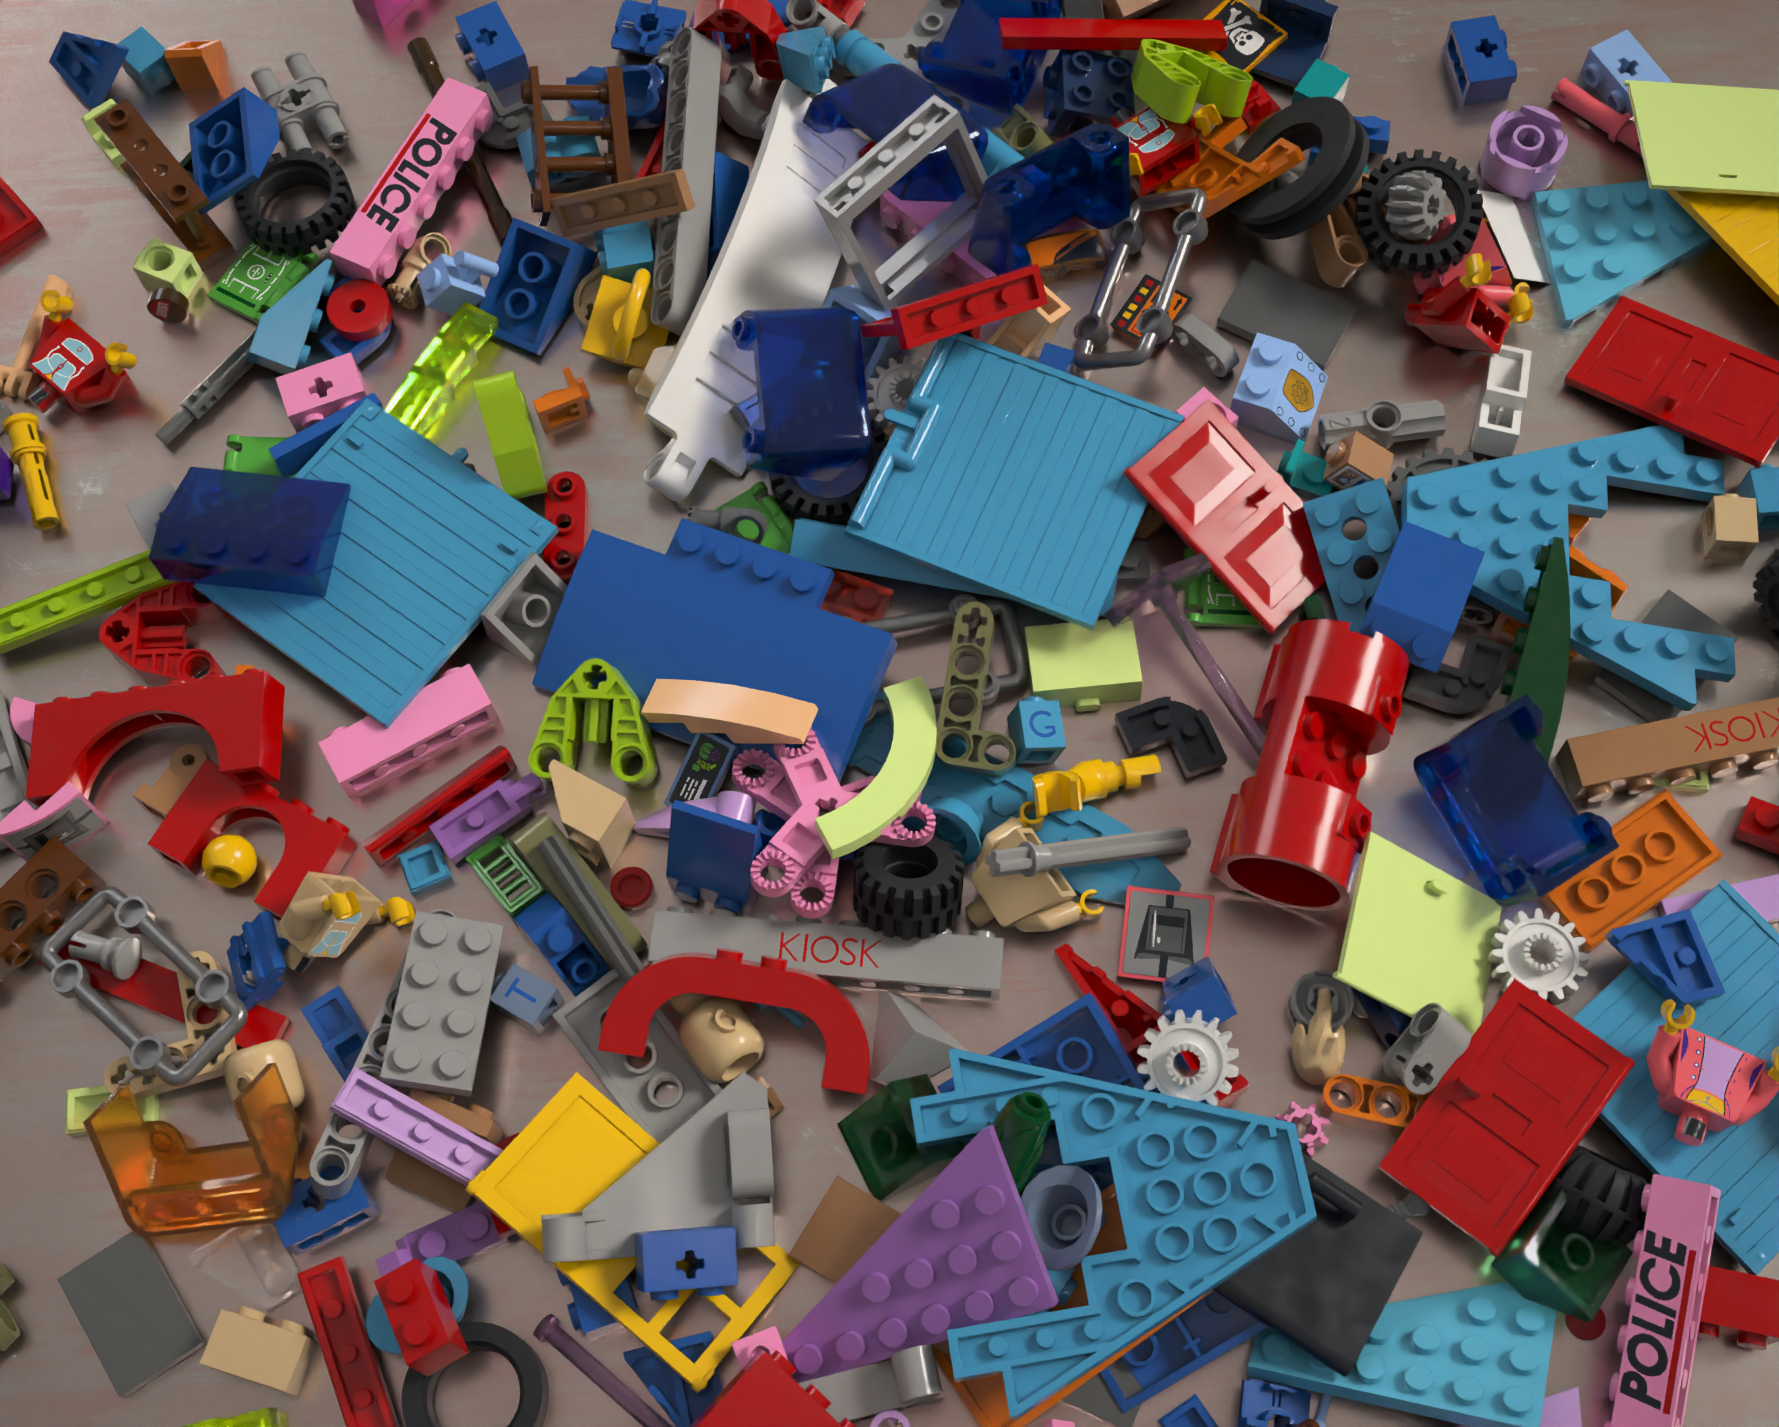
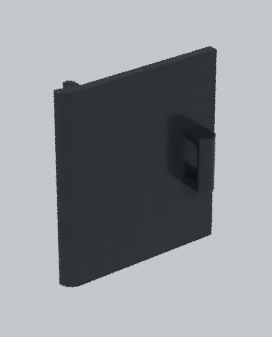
M1303 1154L1317 1214L1316 1221L1212 1290L1341 1376L1346 1377L1356 1363L1424 1232Z

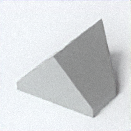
M880 992L870 1071L871 1080L897 1090H906L950 1067L948 1050L959 1049L968 1051L917 1004L889 992Z

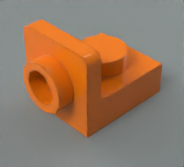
M570 367L562 369L567 384L566 388L549 391L541 398L533 400L544 433L589 416L584 402L591 399L582 377L574 378Z

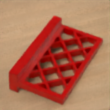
M1034 264L890 309L892 316L861 325L862 337L897 336L901 350H907L1046 305L1048 301L1039 265Z

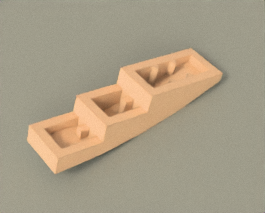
M656 679L641 714L649 723H683L691 733H725L733 743L804 744L818 708L815 704L736 685L696 680Z

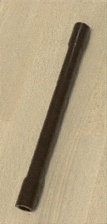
M418 37L408 43L407 50L418 73L423 77L432 98H434L445 80L427 39ZM475 145L472 156L468 161H464L463 164L488 214V221L502 247L513 218L509 210L505 208Z

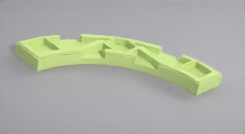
M922 676L883 688V699L892 718L894 735L891 750L878 775L852 800L827 814L815 818V828L832 860L851 853L879 837L882 829L891 824L896 818L899 819L905 815L926 785L936 753L937 720L930 691Z

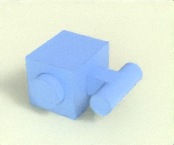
M462 250L457 251L454 258L441 253L417 274L426 307L462 318L486 297L480 276L496 277L499 272V266L495 262Z

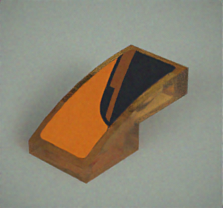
M1081 229L1048 234L1021 242L1018 247L1024 253V266L1038 264L1042 279H1063L1068 270H1103L1109 261L1099 229Z

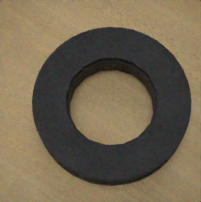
M1312 97L1282 109L1263 123L1248 138L1237 153L1236 157L1250 163L1281 137L1299 146L1302 152L1316 145H1321V149L1312 165L1289 186L1271 192V188L1276 180L1274 178L1228 205L1232 213L1255 236L1267 240H1279L1295 236L1310 229L1330 215L1347 198L1359 181L1369 156V138L1363 126L1339 100L1331 97Z

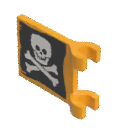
M1224 0L1203 20L1222 21L1228 38L1226 50L1198 52L1248 73L1288 38V33L1243 0Z

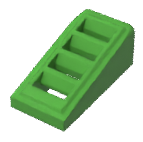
M498 834L465 858L514 923V917L546 893L541 883L501 834ZM500 848L503 854L483 868L479 862ZM510 860L512 865L492 879L489 874ZM516 872L520 873V877L502 890L498 887ZM527 883L530 886L512 901L507 898Z

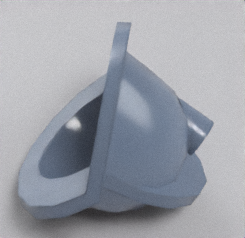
M1057 1165L1040 1172L1025 1186L1020 1196L1045 1266L1051 1271H1067L1081 1263L1092 1249L1099 1230L1107 1223V1215L1102 1211L1103 1206L1099 1187L1092 1175L1078 1166Z

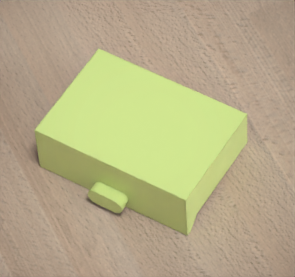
M1132 617L1097 620L1093 631L1074 623L1025 627L1024 642L1032 696H1039L1044 698V700H1059L1060 707L1075 706L1078 712L1098 710L1102 703L1141 700L1143 680Z

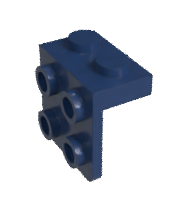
M1261 0L1259 13L1286 31L1288 38L1250 72L1296 88L1315 60L1321 59L1333 34L1338 6L1330 4L1325 0Z
M1060 50L1052 65L1046 67L1043 75V88L1047 89L1044 118L1048 120L1049 136L1063 138L1076 116L1111 122L1115 112L1121 108H1127L1135 115L1134 90L1131 80L1133 72L1132 63L1128 59L1088 51Z

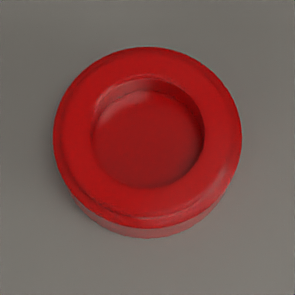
M633 866L621 869L614 875L610 884V892L613 899L622 910L628 912H637L646 908L653 900L655 893L650 875L639 867Z

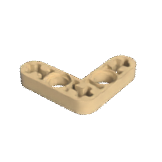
M193 951L190 953L209 971H223L220 963L209 953L204 951ZM177 968L188 1039L168 1044L167 1046L171 1056H179L183 1064L208 1039L204 1035H212L229 1017V1014L220 1008L218 1009L217 1017L211 1023L199 1024L196 1014L198 1009L204 1004L194 995L196 984L183 971ZM235 1037L222 1049L224 1053L218 1055V1063L213 1064L209 1062L186 1085L179 1087L169 1086L157 1075L150 1076L153 1080L152 1083L146 1077L140 1076L130 1080V1088L126 1089L118 1084V1081L125 1078V1071L129 1070L135 1075L143 1074L131 1065L129 1056L113 1061L107 1067L104 1074L105 1087L120 1100L135 1101L223 1076L224 1060L229 1054L237 1051Z

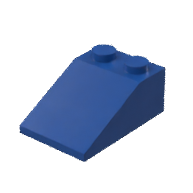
M245 87L189 123L194 182L210 202L198 210V212L204 215L257 180L280 139L277 110Z
M514 217L496 262L499 266V272L496 277L489 280L485 291L486 297L481 301L472 327L541 355L573 307L575 290L580 281L591 272L598 252Z
M1404 521L1357 633L1373 638V634L1379 632L1397 643L1406 652L1410 663L1437 673L1457 627L1485 552Z
M674 800L671 808L666 878L671 890H674V895L692 903H697L698 899L714 903L715 909L734 912L736 916H738L739 912L751 916L759 893L751 883V864L755 857L764 850L759 827ZM768 866L760 872L761 878L763 877L764 880L769 870Z

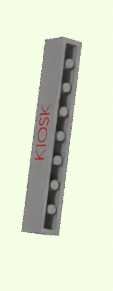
M670 906L667 908V911L655 910L648 962L650 964L661 958L680 953L697 952L716 955L717 948H725L743 952V960L760 962L762 955L787 959V967L816 974L837 988L999 1001L1004 938H995L996 935L994 933L982 930L971 931L969 935L952 934V931L946 928V931L939 935L930 934V938L920 939L919 937H911V940H902V937L898 936L893 938L883 936V932H874L865 927L864 923L856 920H842L839 922V925L822 924V921L818 918L811 919L803 916L797 917L796 921L779 920L778 916L769 913H756L753 915V918L736 917L734 912L716 909L711 910L710 914L693 913V910L687 907Z

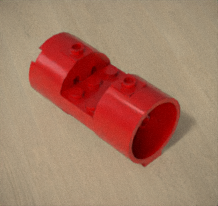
M1313 619L1291 625L1288 634L1285 637L1283 636L1281 644H1274L1253 717L1267 730L1255 776L1249 777L1242 782L1239 794H1231L1210 872L1231 890H1242L1268 902L1303 910H1334L1348 903L1365 837H1367V833L1371 830L1372 813L1356 799L1361 778L1367 770V755L1385 750L1390 743L1396 720L1401 714L1402 693L1410 666L1406 652L1390 638L1379 632H1375L1373 638L1349 631L1351 624L1349 622Z

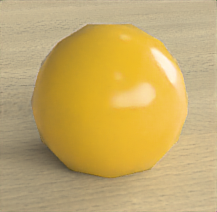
M224 834L211 840L204 849L201 866L206 878L217 886L235 888L247 883L254 874L257 866V855L252 844L243 837Z

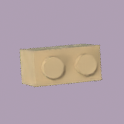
M242 1305L239 1306L237 1313L221 1309L199 1364L298 1397L319 1342L306 1336L308 1327L285 1319L281 1320L279 1327L264 1323L265 1313Z

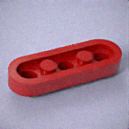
M564 471L552 476L546 485L545 519L557 527L564 521L571 522V524L567 528L558 527L559 532L544 548L543 561L568 586L587 542L588 492L585 482L580 475ZM562 487H572L568 492H560ZM561 558H570L569 562L564 565L557 564Z

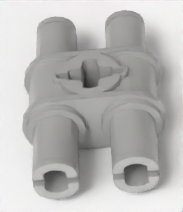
M302 51L292 52L285 58V63L294 80L287 85L280 87L269 67H260L253 71L251 78L261 99L277 110L279 140L285 143L288 150L296 149L297 154L300 155L302 149H311L314 155L315 153L305 133L317 128L320 129L329 147L332 149L341 148L348 143V134L338 117L339 105L331 98L325 79L314 72Z

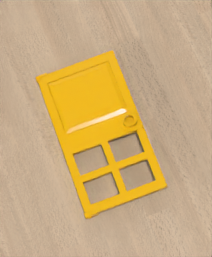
M576 1072L485 1171L482 1170L474 1179L469 1181L465 1191L477 1198L543 1256L541 1215L581 1212L652 1152L660 1143ZM776 1243L775 1246L755 1247L754 1249L775 1267L741 1308L725 1294L702 1296L730 1321L694 1364L659 1332L694 1291L697 1292V1288L679 1290V1298L667 1300L651 1321L647 1323L613 1293L636 1267V1257L551 1263L684 1379L697 1394L700 1390L706 1388L707 1381L715 1373L714 1369L731 1350V1343L740 1339L800 1265ZM684 1259L676 1261V1268L685 1271L686 1275H688V1267L691 1265Z

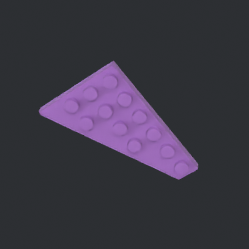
M993 1125L984 1127L782 1341L789 1362L797 1369L793 1375L797 1383L888 1359L891 1354L921 1345H932L948 1340L947 1330L1019 1318L1056 1306L1059 1300Z

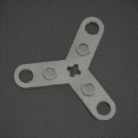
M929 0L903 38H869V40L873 41L970 115L969 98L939 58L956 33L961 21L964 20L965 16L967 17L969 0H954V2L957 1L960 4L954 9L944 8L941 5L944 3V0ZM913 54L915 57L920 56V60L915 61V59L913 58L908 59V55ZM832 61V69H829L830 76L833 75L834 78H837V76H840V78L854 76L848 69Z

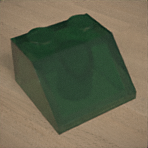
M927 1073L890 1082L837 1123L871 1195L881 1202L940 1174L965 1148L962 1141L918 1148L910 1099L937 1094Z
M1562 1188L1557 1194L1547 1199L1545 1195L1542 1200L1536 1203L1500 1256L1495 1257L1491 1266L1525 1299L1588 1322L1594 1319L1633 1252L1622 1241H1615V1234L1606 1242L1598 1243L1555 1221L1567 1202L1568 1190Z

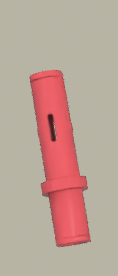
M1566 77L1557 84L1556 89L1559 91H1553L1551 95L1552 100L1559 102L1609 134L1608 139L1612 142L1620 141L1642 155L1632 115L1629 113H1619L1570 82Z

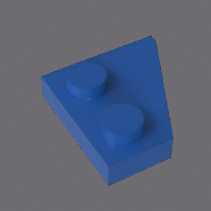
M63 31L49 63L88 107L95 108L104 102L130 49L124 45Z
M1690 909L1611 929L1605 934L1607 941L1667 999H1672L1676 1002L1675 1007L1677 1009L1685 1007L1687 1003L1689 1005L1719 998L1726 993Z
M707 1331L669 1342L695 1364L714 1341L713 1333ZM647 1347L623 1352L625 1361L637 1374L676 1427H690L724 1389L719 1364L714 1369L715 1373L707 1381L706 1388L700 1390L697 1394L684 1379Z

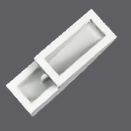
M1502 345L1499 354L1489 353L1470 451L1498 458L1512 456L1519 437L1522 410L1527 398L1532 351Z

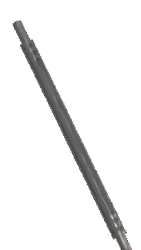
M330 256L328 259L332 260L328 273L335 275L332 285L334 287L344 275L338 273ZM255 331L180 403L182 408L155 434L163 444L168 445L193 419L198 421L255 365V363L246 360Z

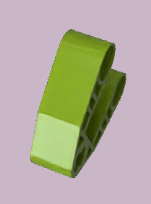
M1143 39L1139 47L1131 80L1134 93L1161 118L1175 123H1188L1191 119L1195 102L1204 106L1215 104L1220 115L1240 117L1253 77L1241 69L1196 50L1156 39Z
M514 370L473 380L504 492L516 500L547 492L524 393L522 390H519Z
M588 659L552 695L528 757L529 767L538 777L552 782L550 772H547L545 769V761L549 754L558 752L560 763L575 770L578 744L580 745L583 703H585L583 742L593 744H608L610 706L613 704L611 741L613 742L612 770L616 777L630 785L637 787L646 786L656 777L658 763L648 721L641 714L644 705L619 670L602 659ZM602 673L607 676L606 682H599L598 687L593 685V680L599 679ZM636 755H641L643 759L642 770L635 776H629L627 773L628 761Z

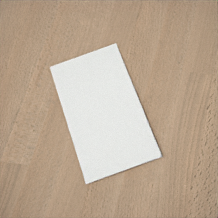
M1478 190L1477 194L1482 193L1483 196L1482 207L1513 277L1516 279L1551 283L1512 196Z

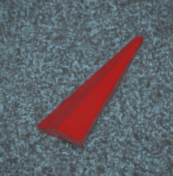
M1066 943L1055 949V959L1079 997L1081 998L1088 993L1094 995L1137 1067L1139 1064L1147 1061V1058L1137 1054L1140 1045L1152 1044L1146 1039L1144 1034L1148 1028L1160 1031L1157 1021L1162 1015L1130 990H1123L1107 978L1106 972L1098 966H1091L1074 953L1073 948ZM1188 1050L1181 1051L1192 1070L1200 1067V1060L1194 1052ZM1241 1074L1232 1078L1225 1077L1231 1084L1232 1089L1229 1094L1216 1091L1219 1100L1216 1106L1228 1108L1249 1088V1082Z

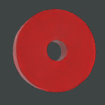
M362 279L352 280L342 284L331 294L327 302V315L333 329L341 337L351 341H365L378 336L387 328L392 318V306L387 293L377 283ZM365 308L363 311L355 313L357 309Z

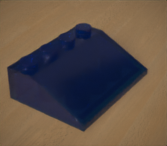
M190 467L158 521L149 559L164 580L325 597L351 486L347 483Z

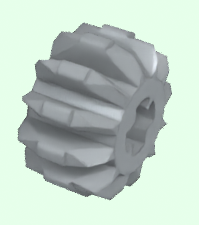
M1414 170L1412 172H1405L1401 176H1396L1394 186L1388 189L1389 200L1385 204L1388 207L1385 219L1390 222V232L1397 234L1398 237L1406 238V240L1427 239L1429 235H1435L1438 230V224L1443 223L1442 213L1443 209L1446 208L1444 205L1446 191L1442 189L1441 178L1435 177L1433 173Z

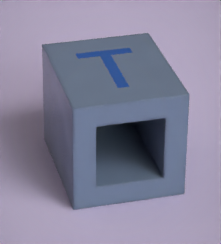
M514 962L507 972H501L494 980L490 1002L498 1012L538 1036H541L553 1018L552 1014L559 1009L564 1001L556 987Z

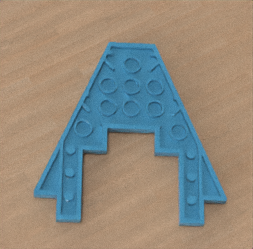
M1662 425L1407 477L1402 485L1401 527L1403 522L1407 521L1485 552L1470 590V595L1526 625L1529 612L1523 611V604L1529 586L1536 587L1540 571L1534 570L1538 549L1541 544L1547 546L1549 539L1553 537L1563 538L1569 580L1571 650L1683 711H1690L1697 704L1695 678L1728 683L1736 676L1734 638L1612 619L1610 582L1570 575L1568 513L1601 519L1608 511L1607 485L1710 502L1713 496L1725 494L1723 460L1684 454L1682 434Z
M959 1049L948 1050L955 1091L910 1099L918 1148L973 1139L987 1125L988 1121L993 1122L1010 1098L1024 1092H1033L1047 1102L1048 1110L1051 1112L1049 1125L1055 1124L1063 1165L1084 1166L1110 1161L1127 1249L1086 1256L1081 1261L1089 1305L947 1330L955 1382L1003 1374L1011 1420L1019 1419L1316 1221L1317 1214L1296 1124L1292 1122Z

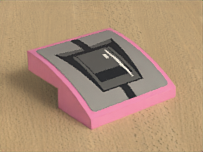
M69 781L37 810L25 800L0 821V840L27 862L53 836L59 839L67 848L71 849L94 835L110 821Z

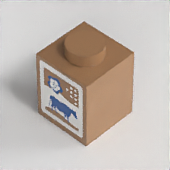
M1354 431L1341 441H1335L1327 450L1325 455L1327 464L1323 480L1340 490H1344L1383 477L1385 486H1387L1394 454L1361 433Z

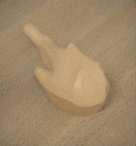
M1322 988L1318 991L1317 1009L1309 1022L1308 1034L1306 1035L1304 1026L1300 1023L1295 1026L1291 1039L1293 1063L1296 1071L1303 1080L1313 1085H1323L1331 1077L1338 1075L1344 1063L1345 1030L1341 1025L1334 1033L1332 1032L1331 1017L1333 1008L1331 1006V992L1328 988Z

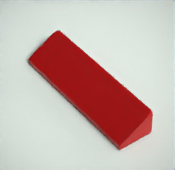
M497 746L362 842V846L377 866L383 865L430 831L428 826L497 780H502L515 771L517 766L510 752L504 746Z

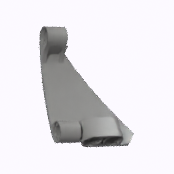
M742 1072L581 1212L541 1215L543 1263L636 1257L635 1232L719 1225L735 1227L736 1249L775 1246L772 1196H774V1176L767 1088L745 1072Z

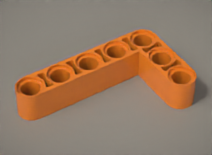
M1338 1074L1331 1077L1325 1083L1317 1099V1108L1320 1115L1325 1119H1329L1331 1123L1399 1138L1431 1092L1423 1095L1414 1094L1404 1086L1348 1074ZM1333 1090L1345 1092L1351 1100V1107L1339 1108L1335 1106L1330 1099V1092ZM1375 1101H1389L1395 1108L1396 1116L1393 1118L1381 1116L1375 1108Z

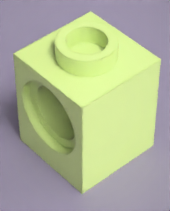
M151 238L146 248L137 255L135 264L132 267L145 289L153 291L158 288H171L181 292L187 299L203 275L191 252L155 238Z

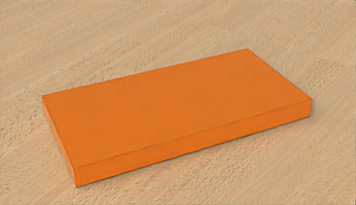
M1664 789L1534 880L1530 888L1552 914L1554 912L1559 913V922L1563 927L1570 922L1575 924L1570 934L1573 938L1585 937L1586 942L1580 948L1588 954L1607 941L1605 934L1611 929L1629 925L1656 906L1661 900L1666 899L1715 864L1724 855L1673 796Z

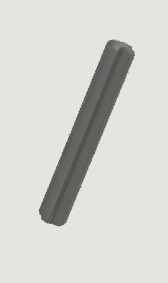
M559 835L549 836L539 843L538 851L625 984L644 966Z

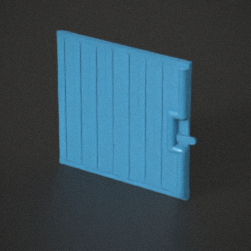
M960 333L936 340L907 400L903 413L891 408L884 411V419L896 424V427L855 506L845 529V536L1093 631L1148 504V501L1123 475V471L1128 467H1132L1183 422L1184 416Z
M366 398L193 587L200 594L388 729L482 621L480 614L531 552L539 555L557 535L559 530L557 526L539 516L464 465L463 462L468 458V452L465 448H459L452 456Z
M1723 879L1690 910L1726 993L1719 998L1690 1005L1695 1011V1020L1689 1028L1767 1061L1764 1069L1770 1070L1773 1066L1771 1062L1772 1051L1779 1046V933ZM1631 964L1572 1018L1626 1057L1632 1058L1635 1062V1065L1603 1108L1599 1117L1653 1174L1708 1184L1721 1190L1714 1238L1748 1274L1757 1275L1779 1253V1091L1765 1109L1743 1125H1731L1721 1132H1713L1707 1129L1701 1146H1691L1678 1141L1674 1137L1679 1116L1665 1111L1658 1106V1092L1653 1088L1646 1062V1056L1658 1026L1664 1025L1666 1022L1661 1014V1005L1668 999ZM1675 1007L1672 1012V1018H1679L1684 1012V1007L1678 1009Z

